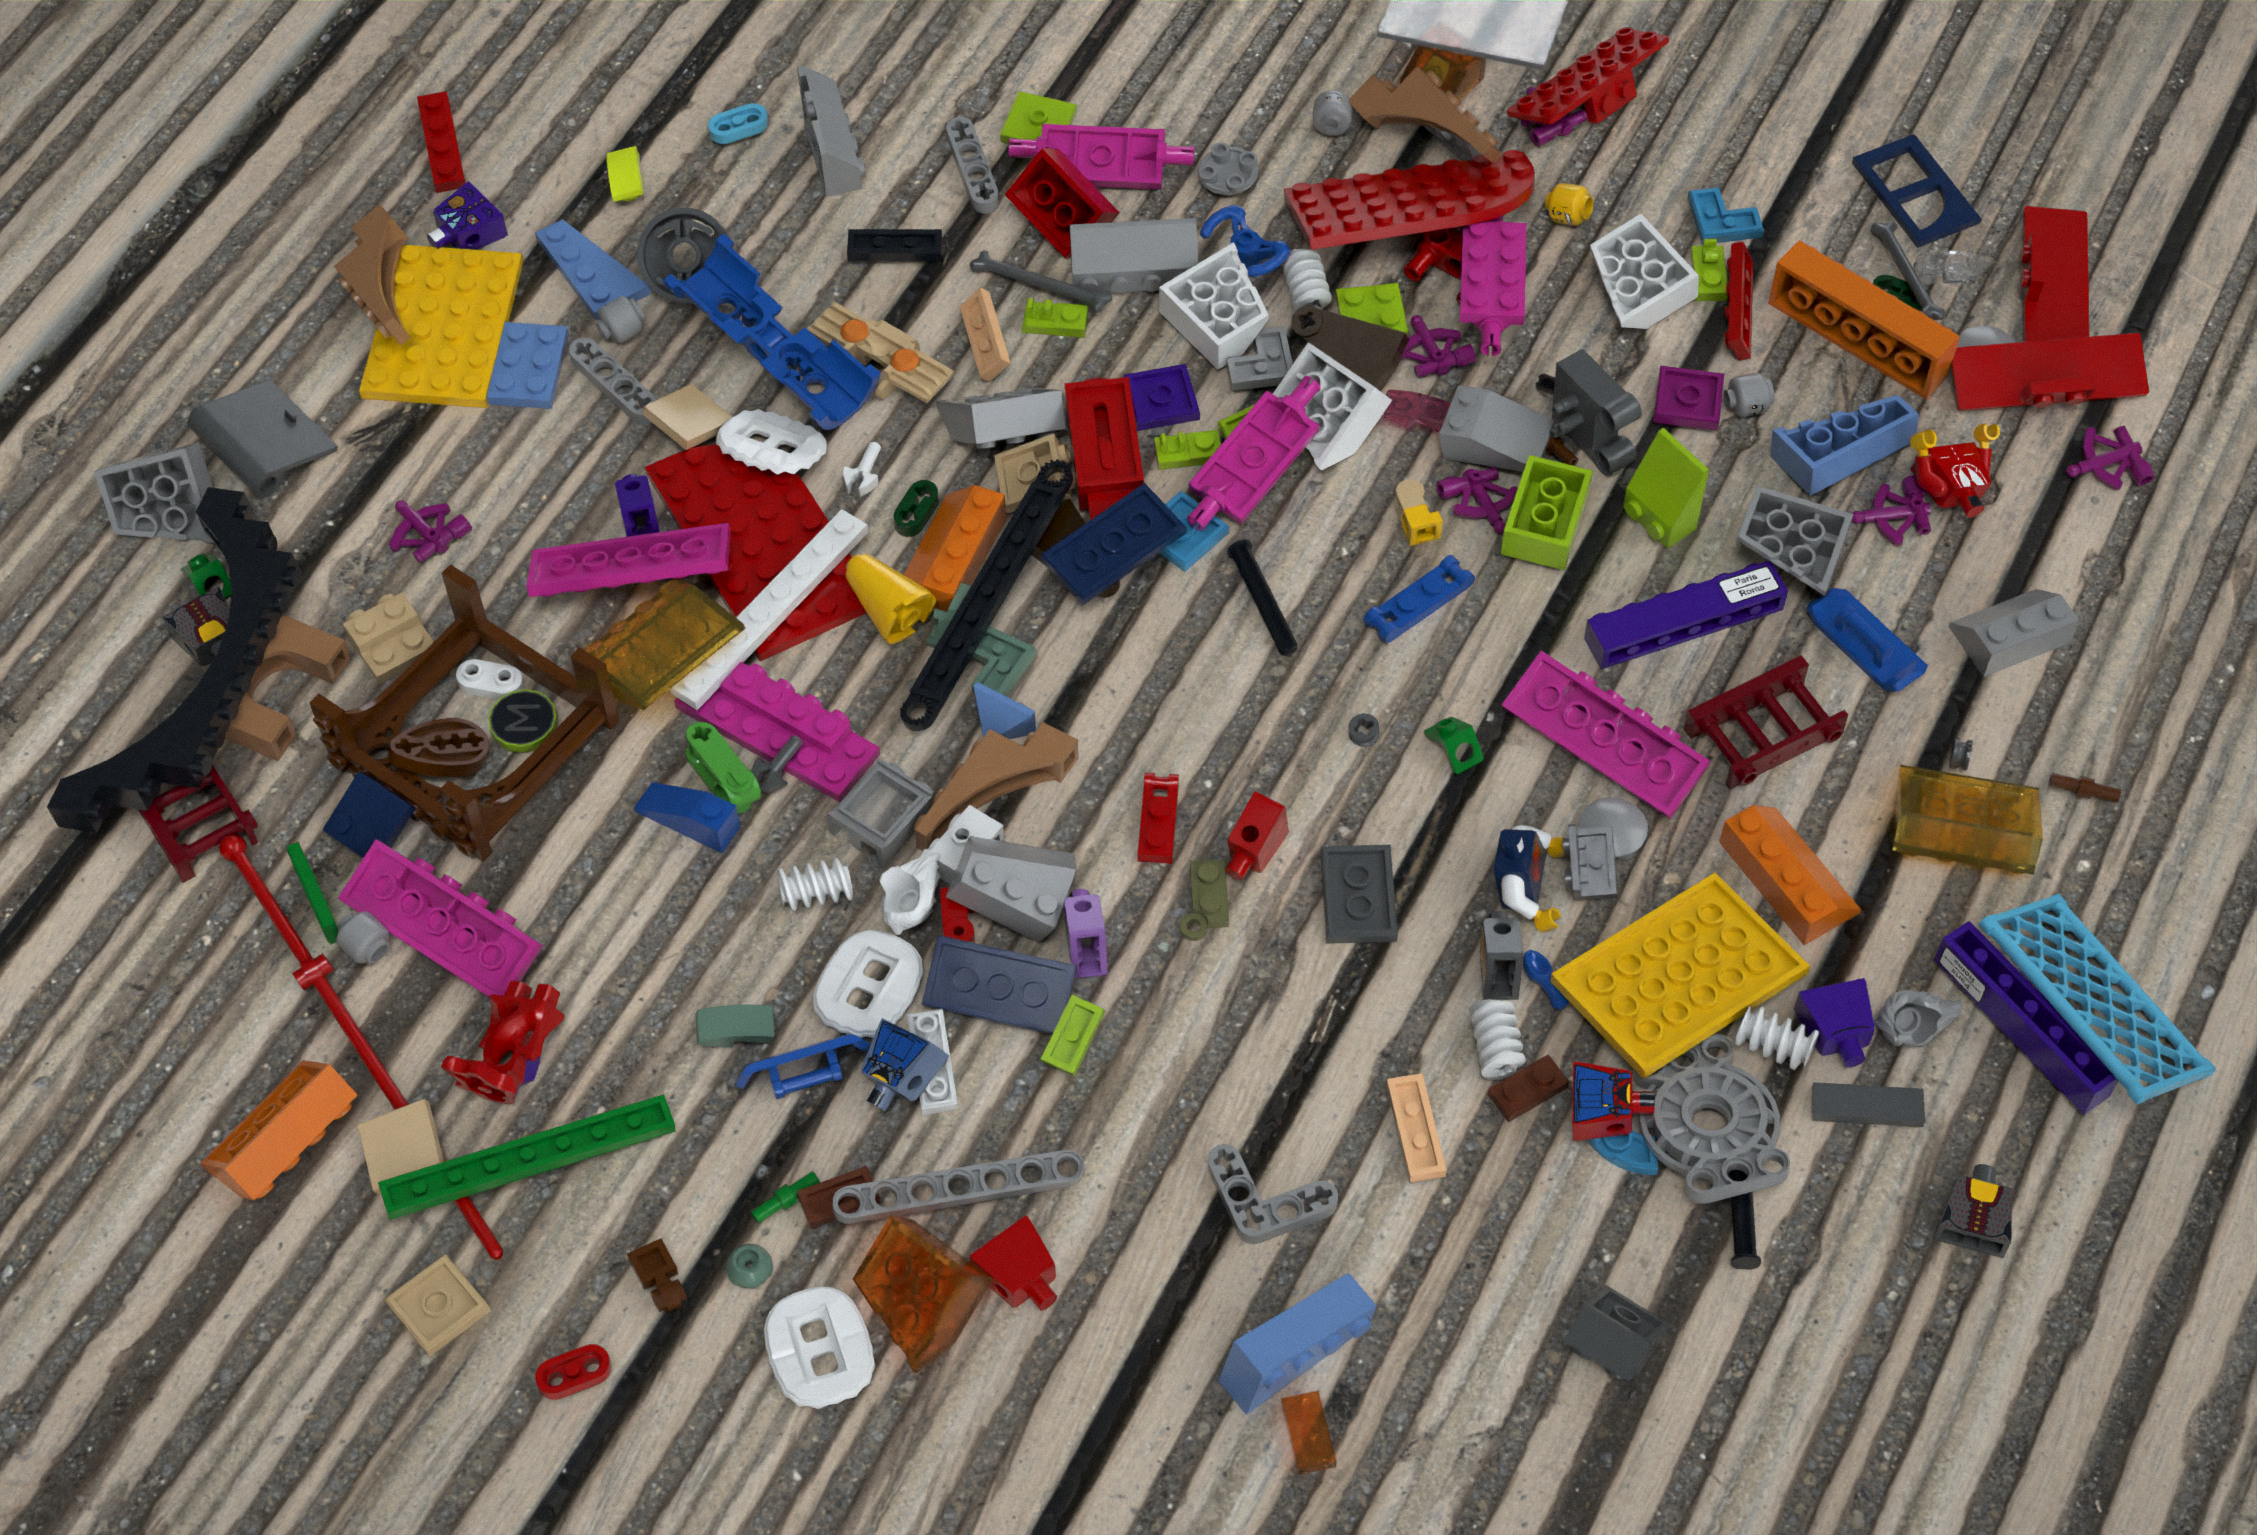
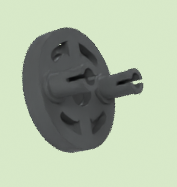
M674 208L657 215L643 230L637 248V262L644 281L656 294L667 300L678 303H692L688 298L676 297L664 286V278L659 275L661 274L666 278L672 274L678 280L686 281L704 267V263L714 249L716 239L722 234L729 237L727 231L713 216L698 209ZM692 219L698 220L708 226H704L703 224L693 221ZM671 228H674L673 230H670V231L664 233L662 236H660L663 232H665V231H667V230H669V229H671ZM681 243L692 245L696 251V260L688 268L679 267L673 259V251Z

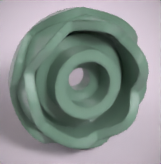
M744 1244L735 1248L730 1253L726 1261V1271L729 1280L734 1285L746 1289H754L765 1283L767 1278L771 1276L773 1264L771 1256L766 1249L757 1244ZM752 1263V1266L746 1267V1264Z

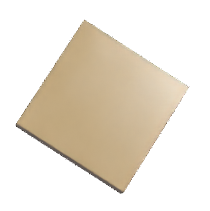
M692 384L645 405L643 409V416L685 450L717 436L722 425L732 417Z
M426 1099L358 1125L372 1189L377 1194H381L378 1185L380 1181L444 1162L430 1103Z
M446 1254L384 1299L389 1309L429 1357L491 1312L489 1305Z

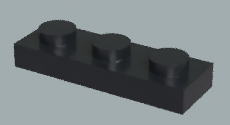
M848 229L847 259L848 261H941L942 229Z

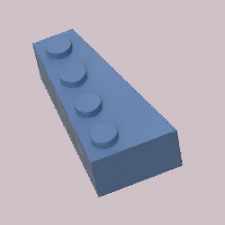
M1899 395L1860 405L1858 411L1831 413L1829 419L1815 423L1812 419L1799 422V427L1785 430L1784 427L1777 428L1772 432L1771 458L1811 496L1909 445L1911 437L1917 433L1919 414Z
M1347 1273L1235 1340L1218 1381L1247 1415L1325 1357L1336 1352L1351 1338H1358L1365 1334L1373 1324L1371 1319L1377 1305L1354 1278Z

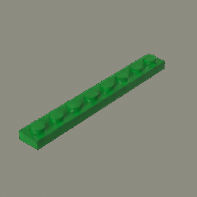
M663 1094L378 1182L388 1218L392 1220L675 1132V1123Z

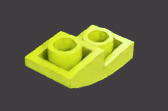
M633 146L607 153L608 177L613 201H632L639 195H643L644 181L640 172V156L637 147Z

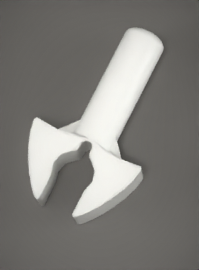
M869 443L857 468L852 469L844 466V482L848 494L854 482L859 481L861 478L863 481L859 487L860 497L871 492L879 484L878 475L870 473L881 450V446L878 443Z

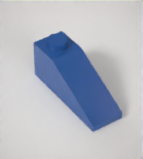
M652 782L634 806L635 812L720 853H723L740 829L736 805L706 791Z

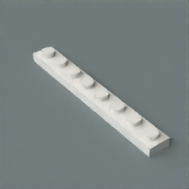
M841 509L670 685L671 694L698 710L714 694L740 662L743 663L868 534V525Z

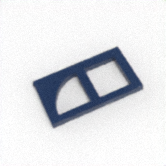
M1915 134L1853 157V166L1917 248L1978 225L1982 221V218ZM1909 153L1928 178L1890 192L1872 169V166ZM1938 190L1943 199V212L1934 223L1920 230L1901 204Z

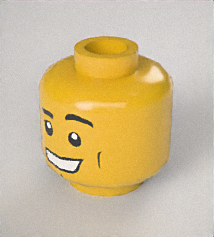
M1557 184L1553 191L1547 194L1545 199V209L1549 211L1551 220L1555 223L1571 226L1581 225L1585 220H1588L1594 206L1593 197L1589 194L1587 188L1575 184Z

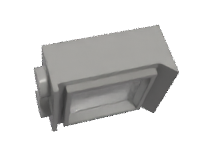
M878 758L876 760L877 763L833 811L826 812L830 834L836 836L843 828L849 832L850 842L856 849L861 850L866 844L876 849L878 865L884 868L915 833L914 825L920 815L927 814L933 806L934 795L932 789L925 782L913 780L905 775L904 771L896 764H888Z

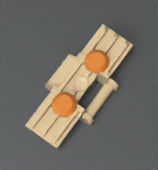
M835 301L807 328L815 337L829 347L830 342L836 340L862 365H867L872 359L885 367L883 370L884 379H879L874 389L876 396L881 399L887 398L899 387L928 403L955 374V371L922 353L919 343L915 338L884 320L876 322L870 319L867 321Z

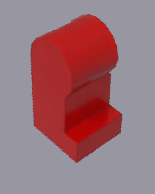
M949 887L940 888L944 936L975 943L974 927L968 920V913H975V911L947 898L946 895Z

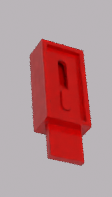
M1103 377V379L1092 378L1089 380L1087 378L1083 382L1064 383L1065 408L1079 510L1089 509L1090 520L1144 483L1129 377L1114 379Z

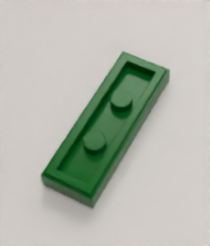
M299 841L288 845L286 850L327 942H330V945L336 943L338 928Z

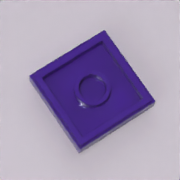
M1186 364L1123 375V378L1129 377L1137 431L1200 420V411Z

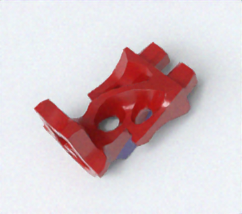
M510 980L504 996L490 995V1024L485 1036L478 1045L483 1049V1061L447 1056L443 1060L441 1068L457 1080L455 1086L470 1091L489 1101L507 1105L513 1104L519 1088L523 1084L532 1082L535 1079L545 1038L564 1020L565 1015L556 1009L560 992L549 984L539 983L533 999H529L532 988L526 983ZM509 1051L512 1052L511 1059L505 1064L500 1065V1059Z

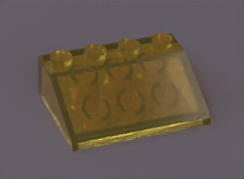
M675 579L665 583L660 588L658 594L650 600L640 603L635 608L634 613L625 620L613 624L606 635L599 640L589 643L584 650L606 664L614 699L645 710L746 628L740 620L696 586Z
M1900 764L1892 831V851L1900 852L1906 856L1920 855L1932 857L1941 862L1956 861L1967 863L1982 869L1987 867L2003 869L2016 875L2023 873L2034 875L2043 841L2038 787Z

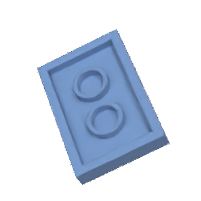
M505 322L487 393L488 404L552 409L569 337L567 326Z

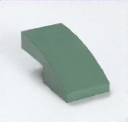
M726 1005L699 1009L695 1013L697 1045L732 1048L735 1041L771 1044L775 1037L773 1005Z

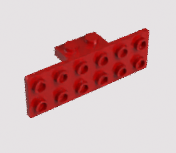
M1631 27L1621 28L1616 31L1614 36L1597 44L1596 48L1591 52L1577 58L1575 63L1566 69L1558 71L1555 77L1538 85L1537 89L1529 95L1519 98L1516 104L1507 109V114L1509 117L1551 125L1582 103H1585L1588 122L1598 124L1637 97L1632 68L1668 44L1669 37L1656 34L1654 31L1643 32L1634 30Z
M2025 206L2023 211V245L2020 251V263L2023 264L2020 288H2024V342L2090 337L2087 212Z
M2140 333L1957 347L1951 363L1956 403L1959 411L2028 405L2046 407L2054 403L2065 402L2068 405H2074L2090 400L2146 396L2149 393Z

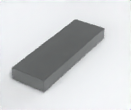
M1813 1082L1811 1088L1813 1121L1911 1127L1924 1126V1089Z

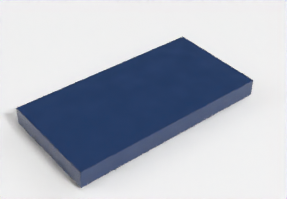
M1143 483L1042 553L1041 561L1083 606L1186 534L1187 527Z
M937 935L922 1005L1053 1034L1071 997L1077 966Z

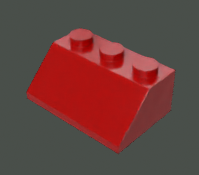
M1042 148L1004 194L1065 259L1071 257L1070 225L1112 223L1120 213L1059 149Z

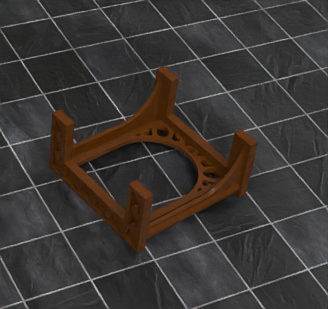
M450 564L441 574L455 621L386 690L369 703L353 710L345 711L319 693L309 703L314 714L313 721L321 733L320 740L326 746L328 752L327 759L335 768L339 770L346 769L352 773L353 777L356 776L358 771L366 773L416 807L410 817L416 822L423 821L429 825V828L437 837L441 839L447 837L455 843V846L468 857L473 855L484 862L492 853L489 843L492 838L602 725L611 730L619 722V717L607 667L604 662L579 647L570 656L575 676L487 620L476 580ZM477 644L511 666L516 667L520 672L576 707L514 772L502 780L482 788L463 790L450 780L442 787H438L405 769L399 768L397 772H393L392 768H389L393 764H391L388 757L374 759L369 756L376 748L390 747L391 740L402 733L404 724L413 708ZM388 730L393 732L390 738L385 737ZM420 784L421 787L418 789L414 785ZM482 797H491L489 800L484 801L485 804H481L480 799Z

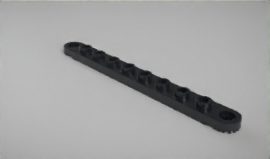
M1056 459L1053 462V460H1050V463L1046 462L1044 463L1045 466L1040 468L1041 471H1039L1035 481H1032L910 689L908 698L900 708V716L908 729L912 731L925 730L937 718L1073 483L1071 468L1065 461ZM1061 472L1064 474L1059 482L1058 480L1056 482L1048 480L1049 476L1053 473ZM915 709H926L927 713H924L925 716H921V719L917 718L916 720L910 717L911 712Z

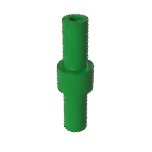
M812 1171L792 1185L788 1186L785 1184L774 1191L772 1198L750 1211V1213L759 1224L780 1209L786 1211L798 1203L797 1191L818 1184L820 1181Z

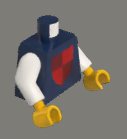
M1525 825L1504 829L1500 832L1494 864V876L1501 907L1513 909L1529 920L1534 918L1535 926L1540 932H1548L1559 928L1554 922L1561 918L1559 910L1555 907L1544 911L1539 910L1538 899L1547 854L1545 849L1548 850L1552 858L1565 857L1563 836L1551 838L1549 833Z

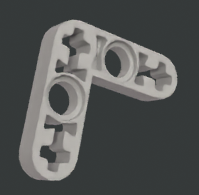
M1221 1144L1214 1147L1209 1153V1174L1237 1235L1246 1243H1262L1328 1218L1337 1210V1189L1327 1181H1315L1262 1201L1247 1167L1235 1147ZM1224 1157L1226 1161H1231L1230 1171L1232 1176L1228 1179L1225 1167L1222 1164L1218 1165V1159ZM1237 1186L1244 1187L1249 1192V1196L1244 1201H1234L1228 1195L1230 1189ZM1321 1194L1323 1198L1328 1197L1327 1205L1322 1206L1320 1201L1315 1202V1195ZM1301 1199H1304L1305 1206L1308 1205V1213L1304 1212V1205ZM1283 1205H1292L1296 1208L1298 1214L1291 1220H1284L1279 1217L1277 1210ZM1249 1209L1254 1223H1260L1258 1231H1254L1252 1227H1247V1215L1245 1212Z

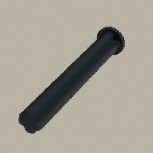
M1243 539L1233 543L1227 549V554L1229 558L1234 559L1280 654L1283 656L1293 654L1297 650V642L1251 551L1253 547L1251 541Z
M1741 1170L1730 1171V1179L1739 1182L1748 1178L1746 1173ZM1753 1192L1731 1197L1735 1256L1731 1259V1266L1736 1269L1752 1270L1761 1265V1258L1757 1256Z

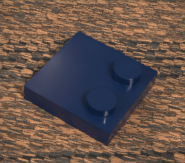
M358 771L324 826L323 831L364 858L375 839L392 848L416 807L366 773Z

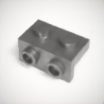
M1569 824V835H1563L1564 856H1570L1571 869H1565L1566 889L1573 890L1576 901L1618 897L1613 827L1603 826L1577 829L1576 824Z

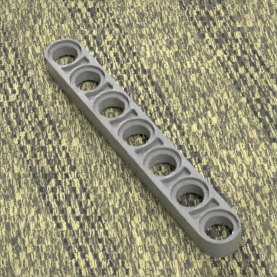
M1061 1150L845 1186L835 1193L832 1201V1212L838 1221L845 1224H853L1067 1188L1076 1185L1080 1181L1084 1171V1161L1077 1152ZM1063 1160L1072 1161L1077 1167V1173L1071 1177H1064L1058 1172L1057 1164ZM1027 1166H1034L1040 1171L1041 1179L1035 1183H1028L1022 1179L1021 1170ZM991 1172H998L1004 1177L1005 1185L999 1189L989 1188L984 1181L985 1176ZM961 1178L968 1183L969 1190L963 1195H955L949 1190L948 1184L952 1179ZM925 1184L931 1188L933 1195L927 1201H918L913 1197L912 1189L916 1185ZM882 1190L891 1191L896 1197V1202L891 1207H881L876 1203V1194ZM851 1196L858 1200L860 1207L856 1212L846 1214L839 1209V1201L843 1197Z

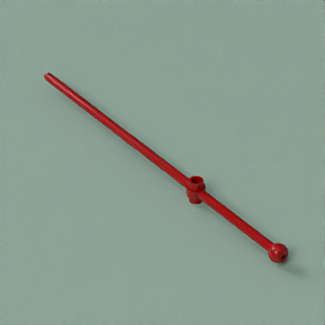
M238 835L224 837L219 845L221 856L227 861L234 862L299 962L301 968L292 973L304 991L314 985L393 1109L397 1110L409 1105L328 982L326 976L335 971L323 953L316 958L311 956L246 856L247 845L245 840ZM469 1196L453 1200L489 1256L495 1260L500 1259L503 1256V1249Z

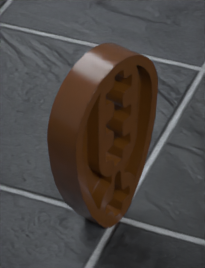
M460 718L432 720L406 729L394 737L390 742L388 759L394 766L413 773L440 777L468 776L478 772L485 765L489 750V739L484 730L471 721Z

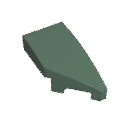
M960 584L947 612L937 608L934 610L933 618L935 625L927 638V646L936 647L969 591L970 585Z

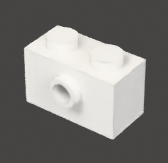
M971 805L962 814H956L951 820L946 833L941 838H936L928 848L932 853L940 854L941 857L937 860V866H939L937 872L940 873V878L949 884L952 882L970 836L1004 842L1003 825Z

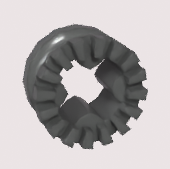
M1362 713L1350 720L1348 726L1349 737L1354 744L1367 747L1377 742V739H1379V723L1374 716ZM1362 725L1366 729L1369 728L1370 734L1364 735L1362 731L1358 732V727Z
M1954 738L1949 768L1959 765L1962 770L1967 771L1970 762L1968 755L1971 756L1970 752L1973 745L1972 740H1967V742L1963 743L1960 741V738Z

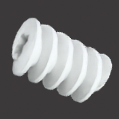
M1290 250L1289 256L1282 264L1294 311L1306 305L1323 310L1332 300L1329 286L1326 282V275L1323 272V264L1320 262V254L1316 250Z
M837 857L833 858L831 869L827 867L824 860H820L818 871L816 872L810 863H806L804 874H801L796 866H792L790 877L786 876L782 868L777 870L783 907L788 902L793 911H797L799 900L803 901L807 909L811 908L813 897H816L819 904L823 906L825 905L827 894L831 896L834 903L839 902L840 892L842 891L848 900L853 899L847 860L845 866H842Z
M1491 999L1482 1000L1471 1005L1469 1009L1472 1015L1471 1023L1474 1027V1037L1477 1040L1476 1048L1479 1052V1063L1482 1066L1481 1074L1489 1080L1499 1081L1506 1079L1516 1073V1069L1521 1067L1526 1061L1524 1054L1520 1053L1523 1050V1043L1517 1040L1520 1038L1521 1033L1518 1028H1515L1518 1024V1018L1512 1015L1516 1009L1512 1002Z
M1750 1005L1738 1030L1736 1045L1741 1046L1749 1039L1750 1051L1755 1052L1763 1045V1057L1768 1058L1776 1051L1777 1063L1782 1064L1790 1057L1791 1069L1795 1070L1801 1063H1804L1805 1067L1817 1041L1819 1031L1814 1030L1808 1037H1805V1025L1801 1024L1795 1031H1791L1792 1019L1787 1018L1780 1026L1778 1025V1013L1774 1012L1766 1020L1764 1019V1007L1761 1006L1752 1014Z

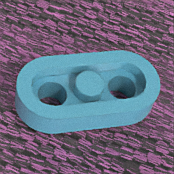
M754 103L716 114L708 123L710 137L716 143L728 144L759 134L768 126V115L762 105Z

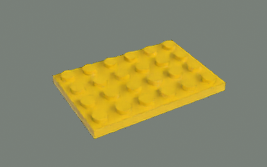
M403 245L396 267L394 292L397 313L410 338L400 345L393 336L386 339L376 327L359 389L361 399L487 408V393L504 323L509 322L524 263L522 253L445 247L437 249L431 246Z
M1714 872L1551 973L1550 982L1644 1079L1746 1014L1750 1005L1751 1010L1807 975L1810 965Z

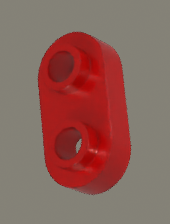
M589 1344L544 1361L535 1373V1381L540 1393L544 1397L557 1400L604 1382L610 1375L612 1365L609 1355L603 1347ZM591 1364L599 1365L598 1369L594 1372L586 1371L587 1367ZM554 1378L563 1379L561 1384L557 1386L550 1385Z

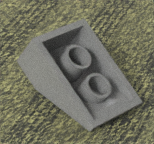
M1458 385L1439 433L1443 459L1524 472L1529 455L1543 458L1551 436L1550 429L1554 428L1555 420L1491 390Z

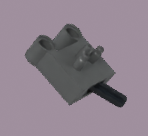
M1584 349L1557 362L1555 377L1545 373L1538 376L1539 381L1535 383L1536 388L1553 395L1552 419L1555 420L1557 425L1550 429L1552 438L1567 434L1595 462L1599 471L1605 476H1609L1636 461L1637 453L1635 447L1626 436H1619L1618 431L1641 418L1642 410L1640 404L1631 393L1626 392Z

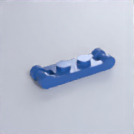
M1448 555L1441 561L1439 566L1379 607L1375 606L1368 610L1364 615L1363 621L1370 628L1375 627L1379 631V637L1385 643H1390L1467 590L1475 581V576L1469 570H1463L1459 566L1460 562L1453 555ZM1449 576L1454 579L1451 583L1445 580Z

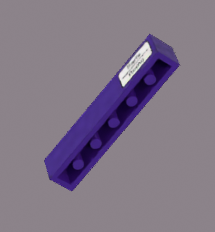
M1771 561L1760 564L1752 563L1744 569L1729 574L1722 573L1711 580L1691 583L1683 589L1674 592L1660 593L1652 599L1640 603H1629L1623 608L1609 613H1598L1592 618L1587 619L1584 640L1602 670L1782 611L1788 589Z
M1970 921L1942 939L1934 961L2083 1115L2111 1096L2118 1083L2114 1075L2048 1000Z

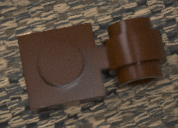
M662 1238L627 1254L628 1260L643 1289L646 1290L655 1285L656 1289L650 1291V1294L659 1312L663 1310L670 1312L682 1306L681 1302L686 1300L687 1296L678 1279L670 1280L671 1277L678 1275V1271Z

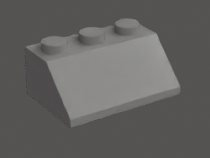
M2034 589L1950 622L1948 627L1979 672L1985 677L2071 643L2079 619L2061 594Z

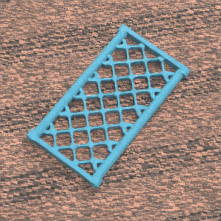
M2060 894L1996 915L1987 916L1979 923L1980 928L1996 941L2128 1091L2127 1095L2136 1105L2194 1081L2207 1078L2216 1071L2215 1066L2196 1050L2068 907V903ZM2052 910L2057 915V917H2054L2045 912ZM2032 917L2034 924L2024 919ZM2041 921L2054 926L2056 933L2045 929ZM2011 924L2012 931L2004 930L2002 926ZM2020 928L2031 932L2035 940L2022 935ZM2064 931H2071L2081 943L2068 939L2064 935ZM2042 937L2054 942L2057 945V950L2045 945ZM2019 944L2034 950L2036 957L2027 956L2019 947ZM2065 947L2076 951L2079 954V959L2068 955L2065 952ZM2043 954L2054 958L2058 962V967L2046 962ZM2087 956L2094 957L2104 969L2091 965L2087 961ZM2066 964L2077 968L2081 976L2069 972ZM2044 970L2057 976L2059 984L2051 983L2042 971ZM2088 973L2100 978L2103 986L2091 981ZM2067 981L2078 985L2082 993L2070 989ZM2111 983L2119 984L2128 995L2125 996L2114 991L2111 988ZM2089 990L2100 994L2104 998V1003L2092 998ZM2068 997L2081 1003L2083 1011L2075 1010L2065 998ZM2112 1000L2123 1004L2127 1009V1013L2115 1008ZM2091 1008L2101 1011L2105 1015L2106 1020L2094 1016ZM2135 1010H2142L2152 1022L2150 1023L2138 1018L2135 1015ZM2113 1017L2124 1021L2128 1025V1030L2116 1025ZM2092 1024L2103 1029L2107 1033V1038L2099 1037L2089 1025ZM2136 1027L2147 1031L2151 1036V1040L2139 1035ZM2115 1035L2125 1038L2129 1042L2130 1048L2118 1043ZM2159 1036L2166 1037L2176 1049L2174 1050L2162 1045L2159 1041ZM2138 1044L2148 1048L2152 1052V1057L2141 1053L2138 1050ZM2114 1052L2127 1056L2131 1060V1065H2124ZM2160 1054L2171 1058L2175 1062V1067L2163 1062ZM2139 1062L2150 1066L2154 1070V1075L2143 1071L2139 1066ZM2183 1063L2190 1064L2193 1069L2185 1071ZM2162 1072L2172 1075L2173 1077L2164 1079L2162 1076ZM2141 1079L2152 1085L2143 1087L2138 1080Z

